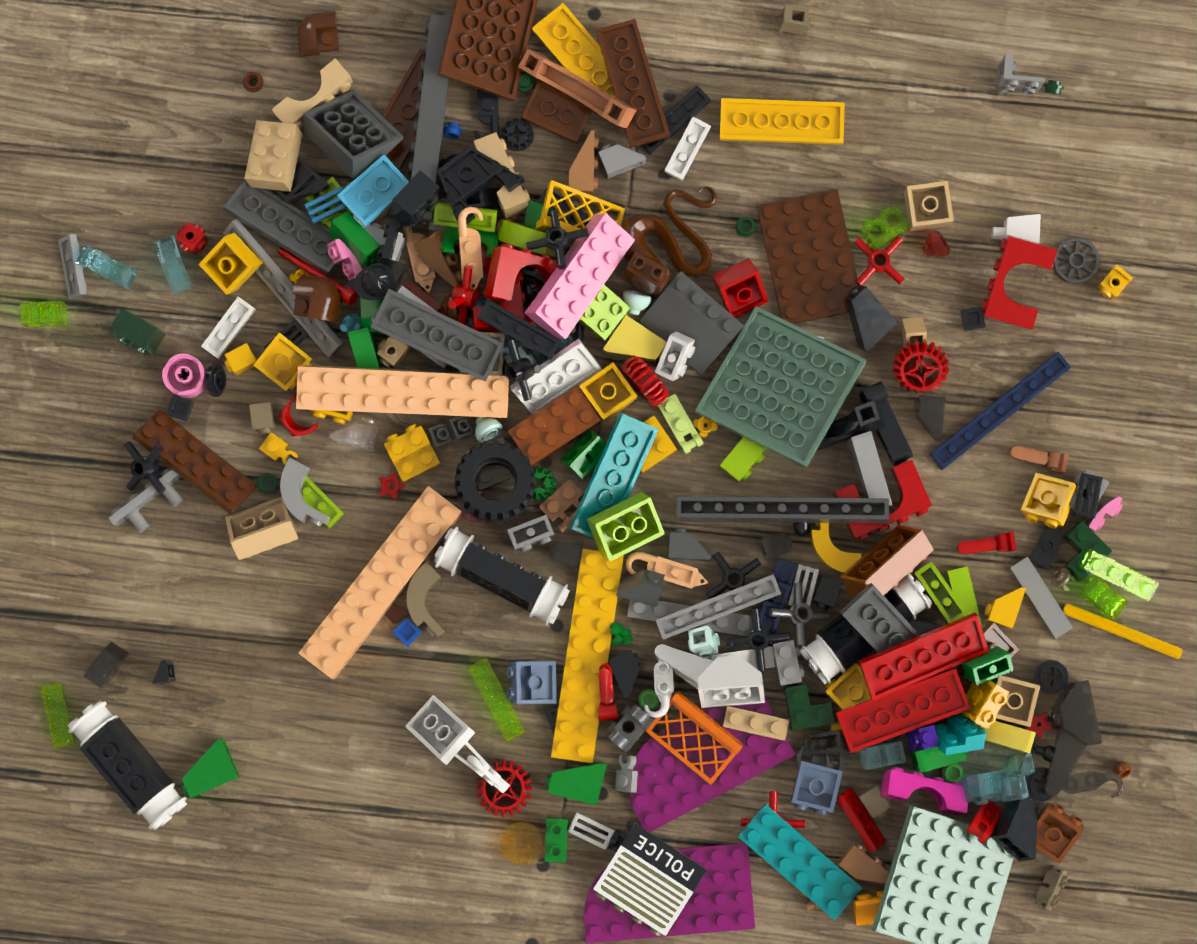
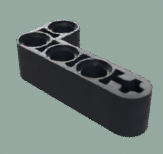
M879 381L862 389L859 392L862 403L875 401L881 408L886 426L876 429V432L893 466L912 458V450L887 401L888 393L883 383Z

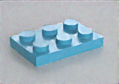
M383 154L343 189L337 197L364 227H367L392 204V199L409 181Z

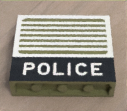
M634 823L593 889L596 891L595 895L603 901H606L608 898L614 902L613 907L624 913L626 910L631 913V919L640 925L643 922L650 926L649 930L657 936H660L661 933L666 936L707 869Z

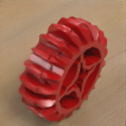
M917 339L915 340V345H911L908 342L907 349L901 347L900 353L895 354L896 360H893L894 368L892 369L893 374L896 375L895 380L900 382L901 388L906 387L908 392L914 389L916 395L919 393V390H923L924 394L927 393V389L934 392V386L941 387V381H946L945 374L949 373V368L947 367L949 360L946 359V353L942 352L940 346L935 347L933 341L929 345H927V340L925 339L922 344H919ZM915 357L914 360L909 361L908 364H906L909 359ZM919 361H921V366H923L922 373L920 371V368L918 367Z
M633 355L621 366V371L626 379L651 406L657 407L669 397L667 388L652 369L639 357Z
M505 759L502 761V766H499L498 761H494L496 767L494 770L496 772L502 770L512 772L505 781L508 782L511 779L509 782V792L513 795L504 792L497 797L500 792L496 788V794L491 800L487 794V781L477 778V781L482 783V786H476L475 790H482V793L476 795V797H484L485 800L480 805L483 806L487 803L489 805L486 808L487 812L494 808V816H497L498 810L502 811V817L506 816L507 810H509L510 816H513V808H516L517 812H521L522 810L518 805L520 803L525 807L528 805L523 800L524 797L531 799V795L526 794V791H532L533 787H526V783H530L532 780L531 778L524 780L523 777L528 772L524 771L522 774L519 772L522 765H518L514 769V761H511L510 766H506L507 761ZM516 777L519 778L522 786L520 796L512 789V783ZM503 796H508L516 801L509 806L497 805V802Z

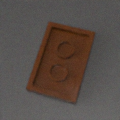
M538 81L521 119L578 144L593 110L559 89Z

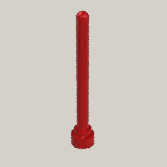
M284 248L278 249L280 256L306 273L332 280L338 293H340L342 301L348 305H353L357 301L359 295L353 287H343Z

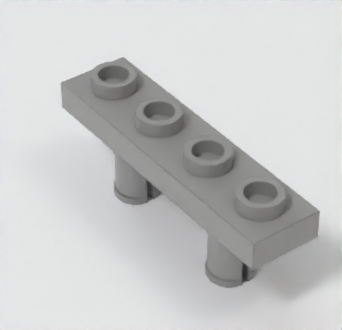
M169 467L161 473L162 477L159 480L166 489L162 494L175 507L183 499L172 485L181 476ZM151 482L145 485L143 492L132 495L125 506L122 507L120 505L111 512L112 516L108 519L113 525L119 526L126 519H129L139 533H142L150 526L139 511L159 495Z

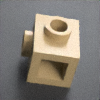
M389 336L387 341L383 340L377 347V355L380 357L379 362L387 368L392 366L396 369L410 348L407 344Z

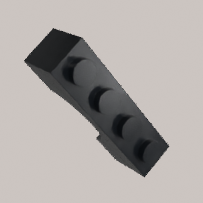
M871 401L854 407V410L849 415L833 421L816 451L849 440L853 436L885 427L886 424L880 406L875 401Z

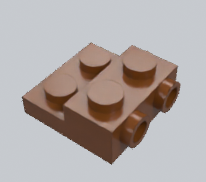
M1047 802L1037 816L1036 849L1060 864L1083 833L1084 825L1082 820L1074 814L1069 816L1064 813V808L1058 803L1054 802L1052 805Z

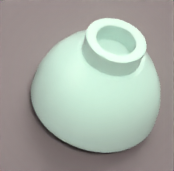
M625 290L623 292V301L630 307L627 312L639 315L640 311L644 310L652 299L650 295L639 291Z
M479 417L475 421L477 424L475 435L479 443L490 442L496 439L502 432L503 426L496 419Z

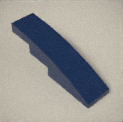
M779 557L773 574L781 594L764 600L760 609L761 628L766 630L768 634L776 633L781 617H770L769 610L771 608L784 609L798 568L797 563ZM757 634L753 636L752 640L763 643L764 637Z

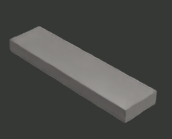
M1028 557L1009 568L1019 585L1026 588V596L1054 639L1073 628Z

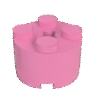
M184 353L177 354L168 360L162 371V378L165 386L178 397L193 398L206 389L207 369L196 357ZM185 372H187V373L189 374V376H187V379H186V380H184L183 378H181V377L184 376V373H185Z

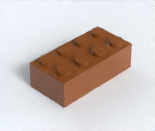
M576 386L508 430V433L516 446L522 450V454L524 456L527 455L531 466L534 467L585 434L588 430L590 431L599 425L601 419L580 387Z
M897 525L849 568L840 579L851 597L855 598L870 583L884 596L891 588L896 587L905 575L910 574L916 565L926 560L934 549L923 530Z

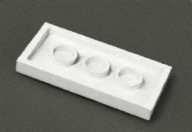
M577 339L555 354L551 360L548 359L539 365L541 367L540 373L532 374L526 378L532 397L531 400H523L518 381L510 385V387L533 415L568 391L600 372L602 368L582 342Z

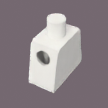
M1041 214L1008 217L1004 221V227H992L991 237L992 239L1002 240L1003 238L1006 239L1008 234L1039 243Z

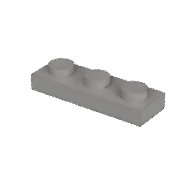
M68 234L59 239L58 243L69 300H76L87 295V285L84 280L83 264L80 258L76 234Z

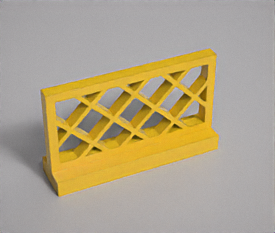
M551 180L548 184L541 217L537 221L535 229L547 232L552 227L551 218L547 216L548 209L554 206L555 210H558L559 219H561L559 221L560 227L566 232L585 228L583 223L591 220L593 217V213L588 206L590 203L597 204L600 210L597 214H607L606 211L608 210L618 212L615 222L620 227L625 208ZM553 189H559L564 198L556 201ZM577 196L582 205L575 208L569 197ZM563 200L566 201L571 210L563 214L558 205ZM584 207L589 216L584 221L581 220L576 211ZM572 213L578 224L574 226L568 224L565 216ZM576 239L570 240L569 242L574 244Z

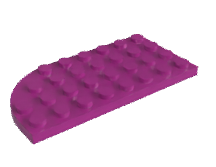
M766 698L765 703L730 706L775 717ZM727 706L701 709L723 726ZM692 720L683 721L684 733L697 732L696 724ZM681 722L669 725V733H682ZM723 727L744 745L711 785L653 737L649 738L639 750L636 756V764L633 767V771H638L637 792H629L633 809L642 827L651 832L795 756L787 738L783 741ZM666 728L660 730L656 734L667 735ZM709 734L700 735L701 746L713 745L712 737ZM697 735L685 736L686 748L698 747ZM682 736L670 737L673 748H683ZM716 748L717 760L727 759L731 754L726 748ZM714 749L701 750L702 761L715 760ZM699 750L686 751L687 759L690 762H700ZM715 763L703 764V771L710 778L716 772Z
M746 843L676 849L706 868L707 871L666 936L755 929L748 845ZM604 868L590 887L585 902L584 927L586 943L665 937L662 933L660 936H657L649 930L650 926L645 922L640 925L631 919L632 914L625 910L622 913L614 908V902L608 898L606 901H603L595 895L596 891L593 887L606 869Z

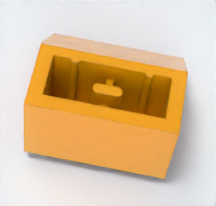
M884 890L877 891V895L874 896L868 893H859L851 901L854 924L856 926L874 924Z

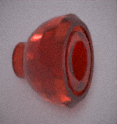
M937 230L931 231L926 238L925 245L922 247L924 253L928 257H944L949 255L950 248L944 237Z

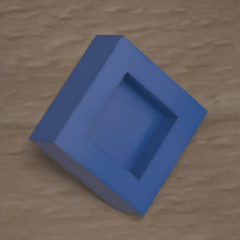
M407 617L393 632L407 647L422 633Z

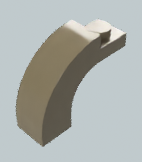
M425 562L416 571L409 583L407 607L417 627H420L425 622L427 625L424 628L433 637L436 634L440 637L445 630L429 614L426 607V598L430 589L442 577L428 562Z

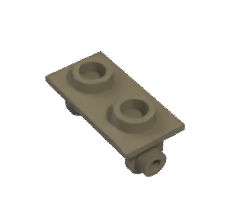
M1054 865L1048 868L1043 882L1050 885L1049 888L1040 886L1035 897V904L1041 907L1046 904L1045 909L1051 911L1052 907L1055 908L1060 898L1058 893L1061 888L1065 887L1068 881L1066 876L1068 872L1062 869L1059 873L1060 868Z

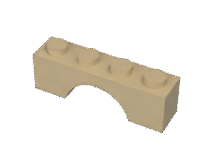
M336 58L320 70L321 86L315 96L304 101H297L286 97L271 109L280 123L296 124L300 129L303 126V113L335 99V96L340 92L344 93L350 89L353 80Z
M497 132L473 141L476 150L515 173L512 168L515 167L511 155L507 156L505 141L503 138L499 139ZM503 185L497 192L498 203L506 219L527 211L530 197L527 190H523L521 185L511 192Z

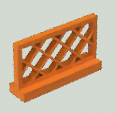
M677 691L669 702V708L674 705L680 712V718L668 719V714L666 713L665 720H660L662 717L655 718L645 731L711 785L735 755L738 754L744 744L681 692ZM692 720L696 724L697 732L684 733L683 721ZM669 722H681L682 733L670 734ZM658 723H666L667 735H658L652 729ZM709 734L712 737L713 745L701 746L700 735ZM697 735L698 747L686 748L685 736ZM682 736L683 748H673L670 737ZM716 748H726L731 754L727 759L717 760ZM714 749L715 760L702 761L701 750ZM699 750L700 762H690L687 759L686 751ZM715 763L716 772L710 778L704 773L703 764Z

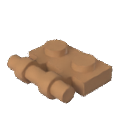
M569 479L545 500L539 508L545 515L547 514V517L552 522L557 518L563 521L557 526L563 533L569 528L580 504L578 500L584 494ZM574 505L576 510L567 516L564 512Z

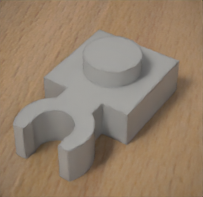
M620 755L619 764L621 770H616L615 791L637 792L638 771H633V767L636 764V756Z

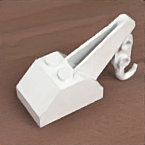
M660 644L655 648V656L658 663L654 666V688L661 702V708L653 712L649 710L648 705H644V710L650 717L659 718L667 713L669 702L674 692L673 672L698 690L701 708L765 703L762 673L739 655L727 654L723 657H717L713 661L664 644Z
M434 695L405 726L446 765L455 756L502 793L509 788L510 785L469 744L468 740L475 732ZM466 744L480 760L473 755H469L466 760L458 752Z

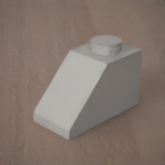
M608 144L598 152V157L607 179L646 164L644 155L618 144L614 146Z

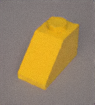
M1018 588L993 600L991 604L988 603L984 615L987 616L985 621H992L996 625L1012 629L1026 588Z

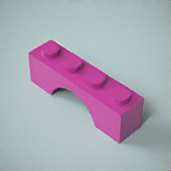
M892 767L891 770L885 771L883 774L880 794L882 798L900 802L908 799L914 790L919 789L928 792L934 797L940 812L957 816L967 814L970 788L963 787V783L951 782L950 784L944 782L942 778L931 777L930 779L918 772L909 774L905 773L904 769Z

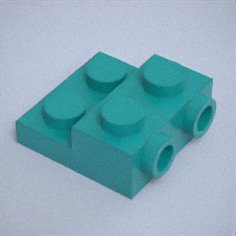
M964 714L947 717L945 725H935L939 742L937 747L944 755L984 749V740H986L985 729L979 728L976 722Z

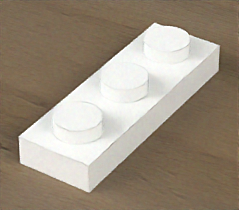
M692 117L664 172L683 181L711 126Z
M237 297L201 347L217 359H220L256 309L240 297Z

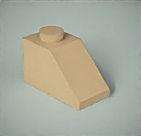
M923 317L902 319V345L904 348L907 349L908 342L911 345H915L916 339L919 341V344H922L924 339L927 340V330ZM915 357L909 359L906 364H908L909 361L914 360Z

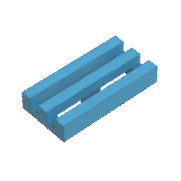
M342 186L304 204L314 224L347 209L342 204L317 217L314 216V214L341 202L337 197L311 210L312 207L337 196L343 190Z

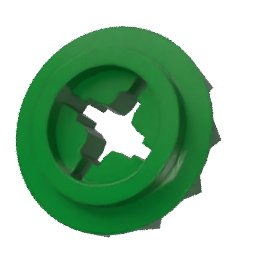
M535 467L533 469L536 479L541 480L546 477L543 483L546 490L541 487L536 488L532 499L545 500L554 493L556 478L547 468Z

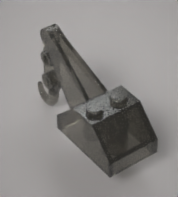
M1089 680L1067 683L1052 706V712L1050 713L1051 723L1055 725L1058 731L1044 784V791L1051 796L1057 795L1061 790L1067 794H1075L1095 790L1108 781H1114L1118 788L1115 793L1111 794V797H1118L1123 791L1124 784L1119 775L1115 773L1086 771L1071 774L1085 748L1101 744L1102 741Z

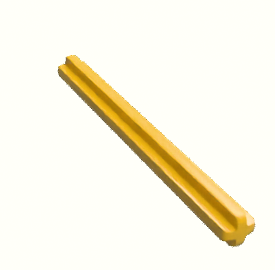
M1069 603L1063 607L1065 615L1175 659H1179L1182 654V648Z

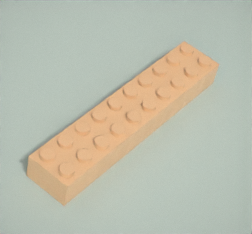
M298 365L296 409L507 418L509 379L506 375H489L485 382L468 373Z
M428 486L300 650L299 654L328 677L335 679L406 588L416 571L426 562L446 536L448 530L457 522L463 514L462 511Z

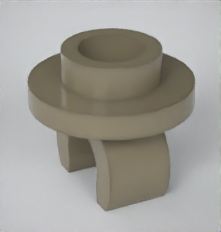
M1062 568L1054 573L1052 583L1055 587L1069 591L1070 589L1066 586V583L1069 580L1075 582L1076 579L1071 576V572L1067 568Z

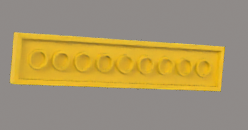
M582 549L551 757L593 763L599 725L598 711L601 701L599 667L604 663L608 664L612 638L610 626L615 618L618 598L616 594L620 584L624 555L608 561L601 556L600 551Z

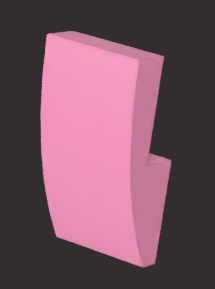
M335 239L328 243V254L334 264L342 262V269L348 281L356 278L359 272L362 271V268L352 251L340 239Z
M1116 497L1097 510L1095 519L1091 518L1088 521L1087 526L1093 532L1097 529L1100 530L1105 522L1103 516L1111 518L1114 515H1118L1123 506L1120 504L1123 498Z

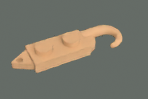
M467 207L458 216L461 276L463 279L464 266H472L471 285L475 284V287H471V289H476L480 279L483 278L481 239L478 231L467 228L466 217L470 213L476 214L480 221L483 220V217L477 208Z
M403 226L416 284L419 283L430 294L433 281L436 279L435 272L423 262L413 245L425 235L412 233L411 228L408 230Z
M634 552L626 560L627 570L632 575L637 573L632 568V562L639 559L648 562L647 570L664 574V581L689 589L708 584V581L698 572L697 568L645 552Z

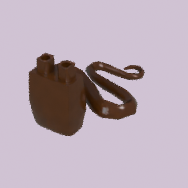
M706 186L698 191L700 193L702 190H709L713 195L712 200L709 202H701L687 192L677 189L667 194L663 202L669 219L699 249L702 258L698 264L694 265L687 262L676 237L666 222L657 215L635 214L624 220L621 227L635 239L623 256L626 262L624 276L632 286L643 293L659 295L668 285L671 278L670 270L665 268L644 239L645 233L650 231L657 235L672 265L679 272L682 271L687 276L698 277L711 268L712 253L706 242L676 215L670 204L672 199L678 196L700 208H710L716 204L717 194L712 187Z

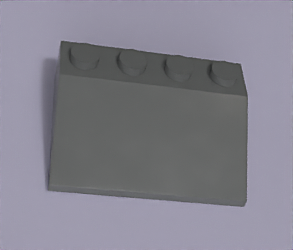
M354 90L303 113V132L352 179L361 175L383 154L387 155L403 140V135Z
M682 271L667 286L639 321L666 342L669 336L676 331L694 339L693 346L695 350L691 358H687L686 363L701 376L744 327L742 323Z

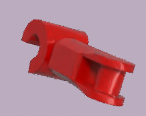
M1014 531L995 535V539L994 537L963 541L957 546L960 554L996 550L995 548H997V552L1017 550Z
M606 663L599 667L601 701L599 704L598 720H619L616 701L614 700L612 668Z

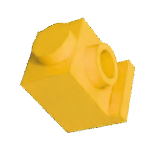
M1116 265L1097 287L1105 298L1114 300L1133 277ZM1112 280H1115L1118 286H1114Z

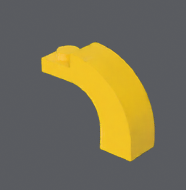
M815 523V527H819V530L810 531L811 544L815 554L829 569L844 574L861 559V553L840 551L830 540L829 523Z

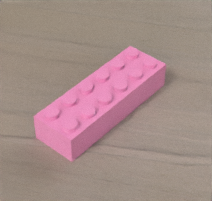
M606 213L593 215L585 227L588 228L589 236L576 239L564 256L566 267L564 269H555L525 312L542 329L557 339L567 338L635 241Z

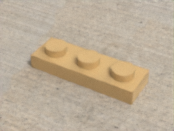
M727 706L722 727L785 741L789 720Z

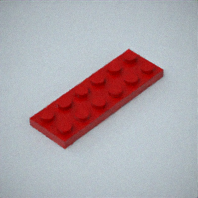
M972 613L859 661L869 696L874 701L986 654L989 650L979 617L976 613Z
M953 668L874 701L870 699L837 711L835 714L849 752L853 753L971 708L957 670Z

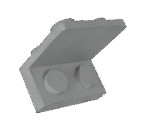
M1005 54L998 64L996 89H1000L1004 93L1022 91L1026 95H1033L1035 92H1038L1045 83V78L1012 75L1016 72V62H1013L1014 55Z

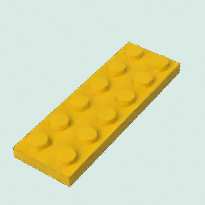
M564 3L532 27L533 33L562 67L615 97L600 45Z
M721 98L720 140L843 145L845 103Z

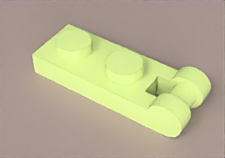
M676 394L668 397L664 403L658 406L685 454L691 452L690 449L704 444ZM690 434L693 439L686 442L683 437Z

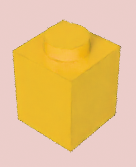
M247 343L224 354L227 358L224 363L228 371H233L236 375L253 368V364L257 360Z

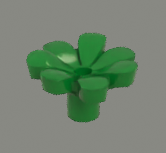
M615 622L611 624L610 632L614 635L611 639L612 645L617 646L620 642L629 645L634 641L633 637L630 636L632 632L629 628L623 629L621 624Z

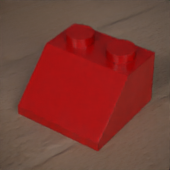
M749 258L712 275L717 292L726 310L733 317L740 316L756 306L759 307L769 302L759 272Z

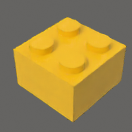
M235 233L224 236L198 265L228 295L237 291L263 262Z
M614 362L579 386L603 423L637 400L636 393Z

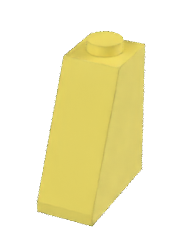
M626 315L604 346L603 353L624 358H631L635 355L643 361L656 363L658 358H661L667 342Z
M998 721L991 724L988 729L976 723L979 728H984L986 731V740L984 741L1022 753H1030L1035 732Z

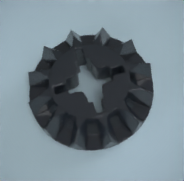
M515 118L514 120L507 121L501 131V138L504 139L508 149L523 151L532 144L534 132L531 125L524 119ZM515 127H518L519 132L523 133L520 136L519 143H517L515 136H511V134L515 133Z
M525 275L522 290L525 292V302L530 306L538 295V286L532 275Z
M213 363L208 367V372H206V389H208L209 395L219 397L226 386V374L222 365Z
M1055 660L1042 662L1036 668L1034 675L1036 685L1040 686L1042 692L1048 694L1061 692L1068 683L1067 669L1063 664ZM1052 668L1053 675L1060 678L1054 679L1050 686L1049 679L1043 678V676L1048 675Z
M1044 767L1032 769L1026 775L1024 782L1026 793L1037 801H1047L1053 798L1058 790V779L1054 772ZM1045 778L1044 784L1049 789L1040 788L1037 790L1038 784L1034 779L1041 781Z

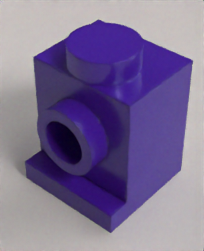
M934 725L923 726L906 732L910 751L925 750L939 746Z

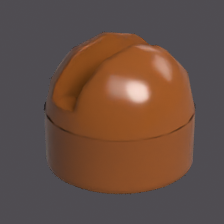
M1119 761L1121 764L1117 766L1115 763L1113 771L1118 779H1123L1132 773V769L1127 762Z

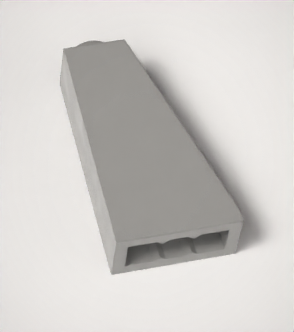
M869 431L851 437L847 441V445L865 498H889V507L892 506L872 432Z

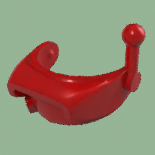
M297 391L277 417L292 437L307 435L319 427L318 423L313 424L311 427H301L292 420L290 407L296 401Z

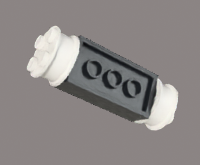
M457 526L454 529L450 528L445 536L444 547L440 546L434 556L436 557L434 560L436 563L435 568L440 566L450 571L451 576H454L457 572L459 576L530 612L529 617L534 615L545 621L546 626L549 623L553 624L560 611L558 606L564 605L570 592L567 589L568 584L563 586L553 581L552 576L549 577L545 584L540 575L524 571V568L517 563L510 564L505 561V557L498 553L491 554L486 551V547L479 543L472 544L474 535L467 536L458 531L459 527Z
M911 574L905 575L896 587L891 588L884 595L908 623L916 620L918 613L925 608L929 610L933 604L930 598L922 593L924 588L918 580L914 582ZM841 614L817 632L816 640L806 647L804 645L801 646L802 649L799 651L806 661L809 659L808 666L825 685L826 683L830 684V679L839 672L845 673V669L854 665L874 648Z
M99 701L94 706L93 704L89 705L83 710L82 713L84 715L81 718H76L68 724L70 728L68 732L74 733L81 741L80 750L134 814L143 815L150 824L149 829L153 828L156 830L161 825L163 826L172 819V815L175 812H179L187 805L185 802L187 798H182L174 789L175 784L124 722L117 715L113 716L105 707L106 701Z

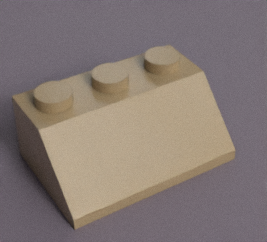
M282 497L225 517L230 543L238 560L249 558L255 554L298 539L293 518Z

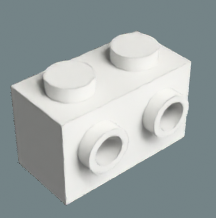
M677 331L671 334L655 373L671 381L678 379L680 376L683 377L687 369V365H685L687 358H691L695 350L693 346L695 340Z

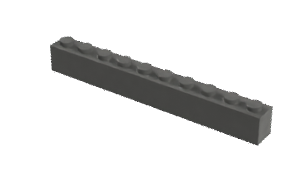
M431 14L430 21L426 20L425 33H428V41L424 40L423 53H426L425 61H421L420 73H424L423 81H419L418 93H421V100L416 102V113H419L418 121H414L413 133L416 134V141H412L411 154H414L413 162H409L408 174H412V179L421 170L437 184V170L440 166L450 79L439 76L437 73L451 16ZM434 209L431 212L427 211L423 215L424 218L421 222H433Z
M677 496L676 518L679 522L889 524V498Z

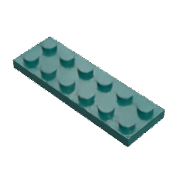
M620 412L569 528L594 538L587 519L628 499L659 429Z
M766 804L762 806L738 834V837L833 920H836L862 889L859 884Z

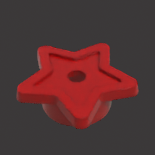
M394 472L388 478H379L382 484L379 495L389 494L393 499H397L398 491L404 488L405 484L397 480L396 473Z
M1043 712L1039 716L1033 714L1031 726L1026 727V730L1035 732L1039 739L1042 738L1044 731L1053 728L1047 722V712Z

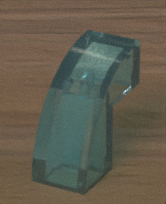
M172 235L155 241L157 254L173 295L193 288L191 277L183 262L180 247L175 236Z
M84 245L76 261L78 265L128 290L138 273L132 267L116 261L100 250L88 245Z
M1031 752L1012 754L1005 760L1001 773L1002 802L1029 797L1025 776L1035 773Z

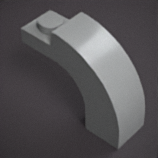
M289 457L280 480L281 495L286 507L297 519L304 523L310 516L309 521L318 526H321L322 523L328 525L331 518L310 507L302 495V486L310 468Z

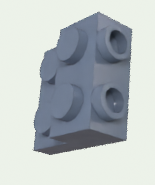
M556 661L511 662V666L507 668V677L511 679V687L507 690V698L511 700V704H557Z
M801 761L790 802L795 803L794 808L806 810L807 807L815 808L814 813L826 816L828 812L833 813L843 771Z

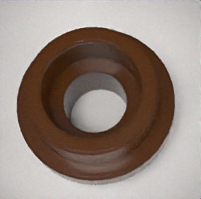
M249 72L244 76L243 86L247 91L255 93L262 89L264 81L259 73ZM252 80H257V84L254 86H251L250 82Z

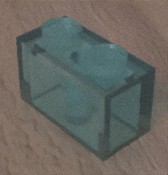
M1006 769L991 770L962 777L966 802L975 801L976 805L987 804L988 799H990V802L1003 800L1002 796L1011 794Z

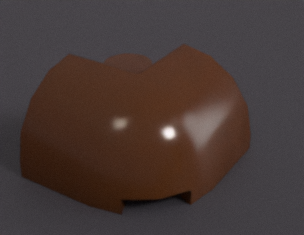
M335 11L314 13L305 17L300 23L297 33L299 57L320 55L321 52L339 51L338 25Z
M307 274L301 275L297 279L292 294H296L293 315L338 322L341 298L332 280Z

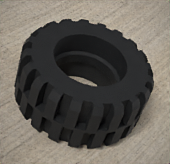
M493 440V443L487 444V441H485L479 447L473 446L468 454L465 453L462 456L461 462L456 468L455 490L458 501L464 507V511L467 514L473 515V518L478 521L481 519L487 524H491V522L503 524V521L508 520L510 522L514 520L515 516L525 512V508L529 507L534 495L535 476L527 455L524 456L521 449L511 447V443L508 442L500 444L498 440ZM489 465H501L508 468L515 479L512 493L508 497L497 501L483 498L475 487L476 476L482 468Z

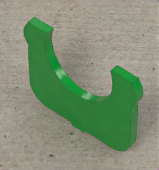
M447 226L444 228L441 250L447 253H454L453 247L459 243L458 227ZM476 230L480 234L481 245L487 250L486 257H492L493 248L498 247L497 233Z

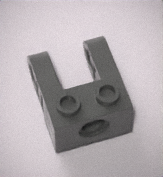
M636 704L632 707L627 705L620 713L623 718L618 723L614 721L607 729L609 732L607 737L626 753L654 721ZM625 721H632L634 723L635 729L633 732L626 733L623 731L622 725Z

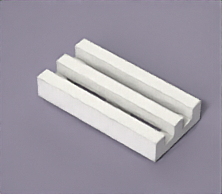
M798 564L794 583L799 582L801 571L804 570L805 575L802 583L803 597L809 573H813L806 599V604L810 606L819 569ZM794 583L788 602V605L790 606L795 604Z
M576 812L567 832L606 850L615 830ZM578 818L608 832V836L577 822ZM577 826L604 839V844L574 830V827Z

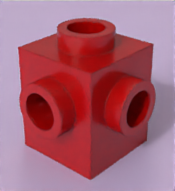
M189 222L186 226L180 227L176 237L180 243L178 246L187 254L191 251L195 255L203 251L209 239L204 234L206 231L197 223L193 226ZM194 234V237L191 240H188L191 237V235Z

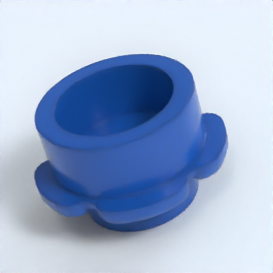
M447 122V125H444L443 135L448 138L457 139L463 130L459 127L458 123Z

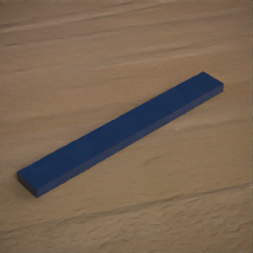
M1057 352L929 454L941 470L945 469L1068 371L1071 366Z

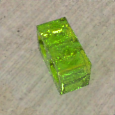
M897 205L893 208H890V206L886 207L879 213L881 216L875 220L871 217L862 224L863 227L860 233L874 251L909 229L910 224ZM887 218H895L897 220V225H889L887 222ZM873 228L878 229L880 236L873 237L870 230Z
M63 301L20 303L21 324L27 328L68 326V305Z
M1096 575L1090 577L1078 592L1110 620L1116 619L1129 603Z

